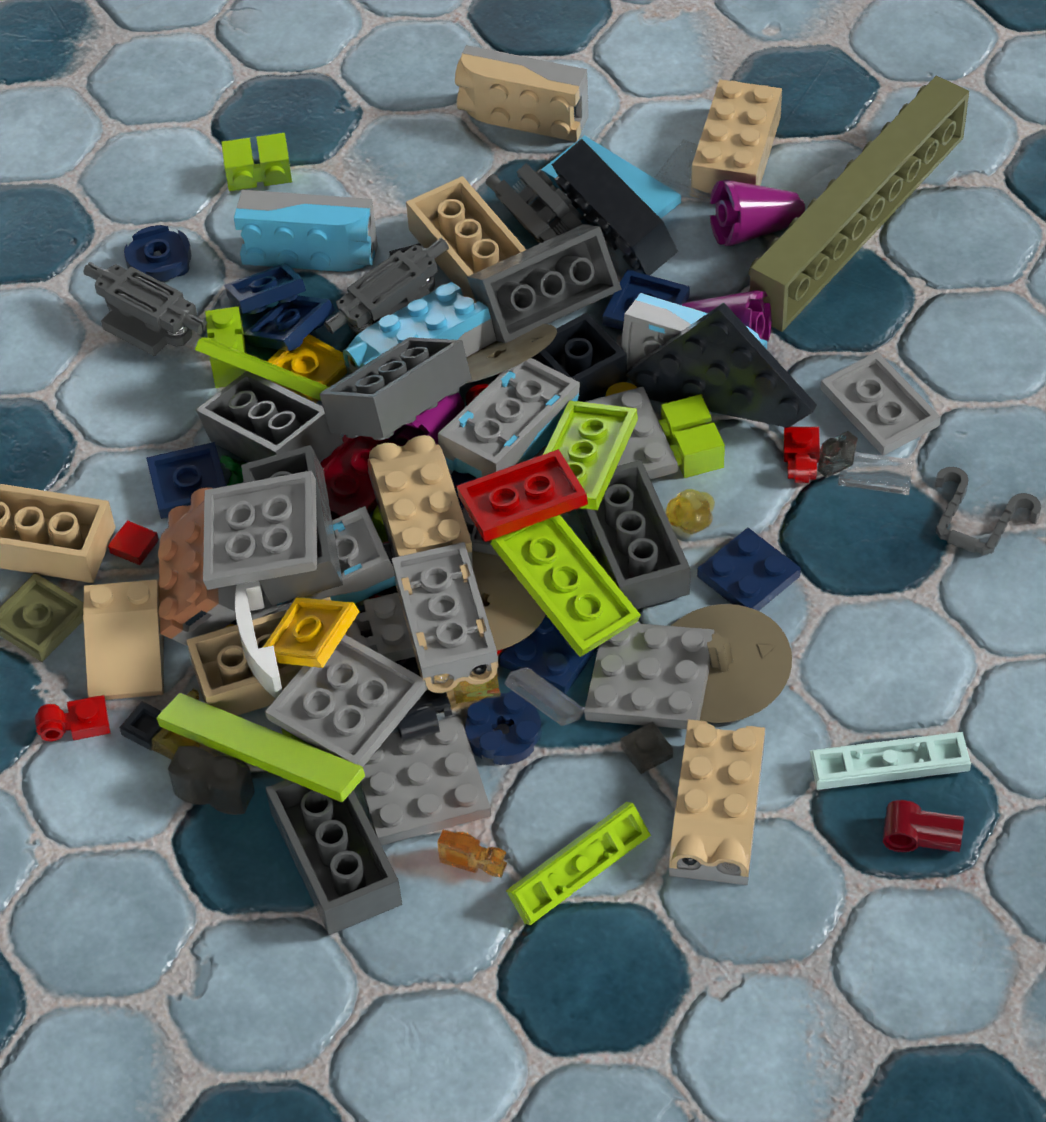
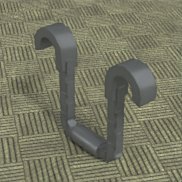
M946 467L937 473L935 487L942 488L943 484L948 481L956 482L959 485L953 495V499L946 508V512L942 515L938 526H936V533L940 540H946L949 544L973 553L978 552L982 555L992 554L1001 539V535L1007 528L1008 522L1018 508L1029 509L1031 511L1030 520L1034 524L1039 520L1041 511L1040 501L1031 494L1019 493L1009 500L988 542L983 543L980 542V539L955 530H948L947 528L952 521V517L966 495L969 479L968 475L957 467Z

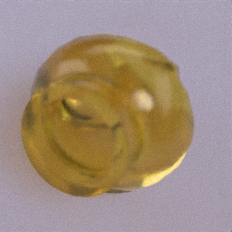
M687 489L669 501L666 515L671 525L679 527L685 533L695 534L711 525L713 521L711 512L714 510L715 501L709 493Z

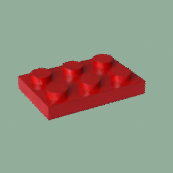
M559 449L457 486L458 496L484 542L588 505L587 493Z

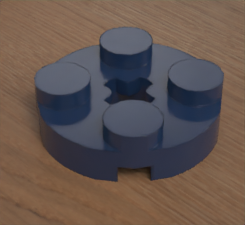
M155 225L141 229L132 236L133 241L129 246L126 244L124 248L127 268L131 266L160 282L170 280L176 276H183L190 269L189 262L192 254L187 236L180 230H178V233L169 231L168 226ZM160 251L162 255L154 256V252Z
M510 691L508 693L490 695L471 704L468 708V717L465 723L466 735L472 752L481 759L483 755L486 758L493 759L494 764H514L529 757L534 751V746L538 739L540 741L542 734L540 715L535 706L527 701L521 692ZM499 724L511 725L507 734H503L501 730L494 731L493 729Z

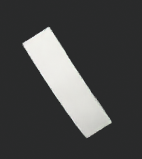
M259 581L237 584L235 613L245 658L259 683L276 699L283 690L274 647L268 646L258 649L250 611L265 608Z

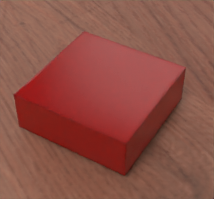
M127 520L109 543L108 548L110 554L141 565L159 541L157 532Z

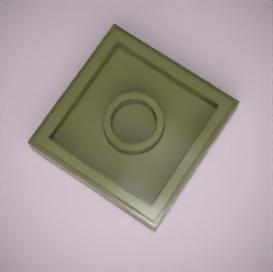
M36 573L0 606V636L41 662L83 622V602Z

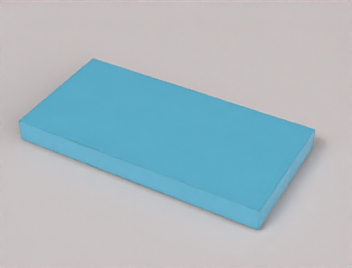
M584 135L580 138L661 219L681 203V194ZM573 145L541 169L557 188L560 187L554 179L558 175L551 164Z

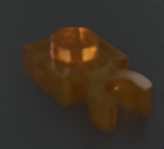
M442 830L437 841L440 863L477 873L479 868L491 876L502 878L507 866V862L504 861L506 851L496 847L480 846V840L465 832L454 833Z

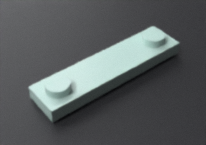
M963 732L810 750V762L817 790L970 771L971 767Z

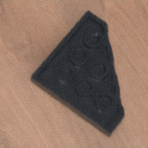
M724 302L630 366L625 373L637 388H644L650 400L669 403L701 394L709 412L786 428L791 427L813 413L817 406L812 398Z

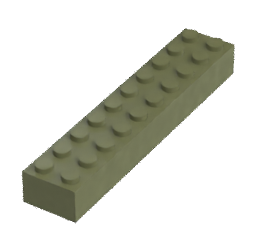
M937 75L927 85H923L917 92L916 97L909 104L906 103L902 106L892 122H887L883 126L881 133L873 141L870 140L865 145L862 153L855 160L852 159L848 162L843 173L837 179L834 178L829 182L826 190L809 203L807 210L799 218L796 217L792 220L788 230L780 238L777 237L772 241L769 249L761 258L757 257L752 262L748 272L750 276L749 292L763 291L767 293L768 296L763 297V301L771 305L772 327L783 332L963 140L969 90Z

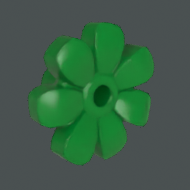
M222 455L220 462L225 464V467L231 472L226 486L243 483L241 465L248 462L241 460L239 463V461L227 455Z

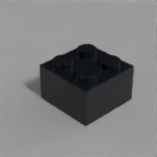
M587 312L556 328L557 334L553 341L538 354L531 357L580 382L578 397L580 402L594 400L605 394L610 386L620 382H627V376L625 375L627 372V353Z

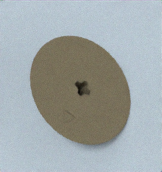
M542 324L510 342L502 343L495 341L468 356L467 361L472 378L469 382L493 375L497 378L502 372L538 354L553 341L557 334L556 327Z
M472 551L473 572L496 650L510 647L534 632L546 614L500 556Z
M711 605L692 611L671 625L714 629L715 631L711 635L712 640L707 642L711 664L700 721L724 723L747 718L766 708L784 689L792 668L791 647L779 625L762 612L741 605Z

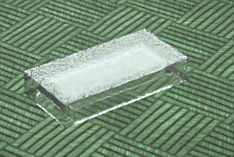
M844 450L838 485L909 495L914 460Z
M528 667L510 672L504 683L508 688L561 726L580 720L584 713V707Z

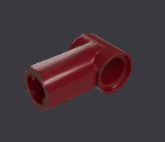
M892 801L886 807L883 844L897 852H910L918 846L960 852L964 816L922 811L921 807L912 801Z

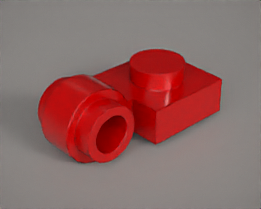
M784 427V462H788L787 479H794L795 483H809V480H816L817 463H819L820 458L819 427Z
M104 695L68 701V713H64L56 704H45L38 709V713L35 715L36 732L45 741L59 740L69 730H71L73 741L111 734Z

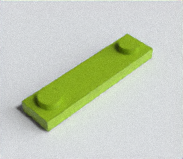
M625 802L508 888L506 892L523 922L531 925L650 837L651 834L632 802Z

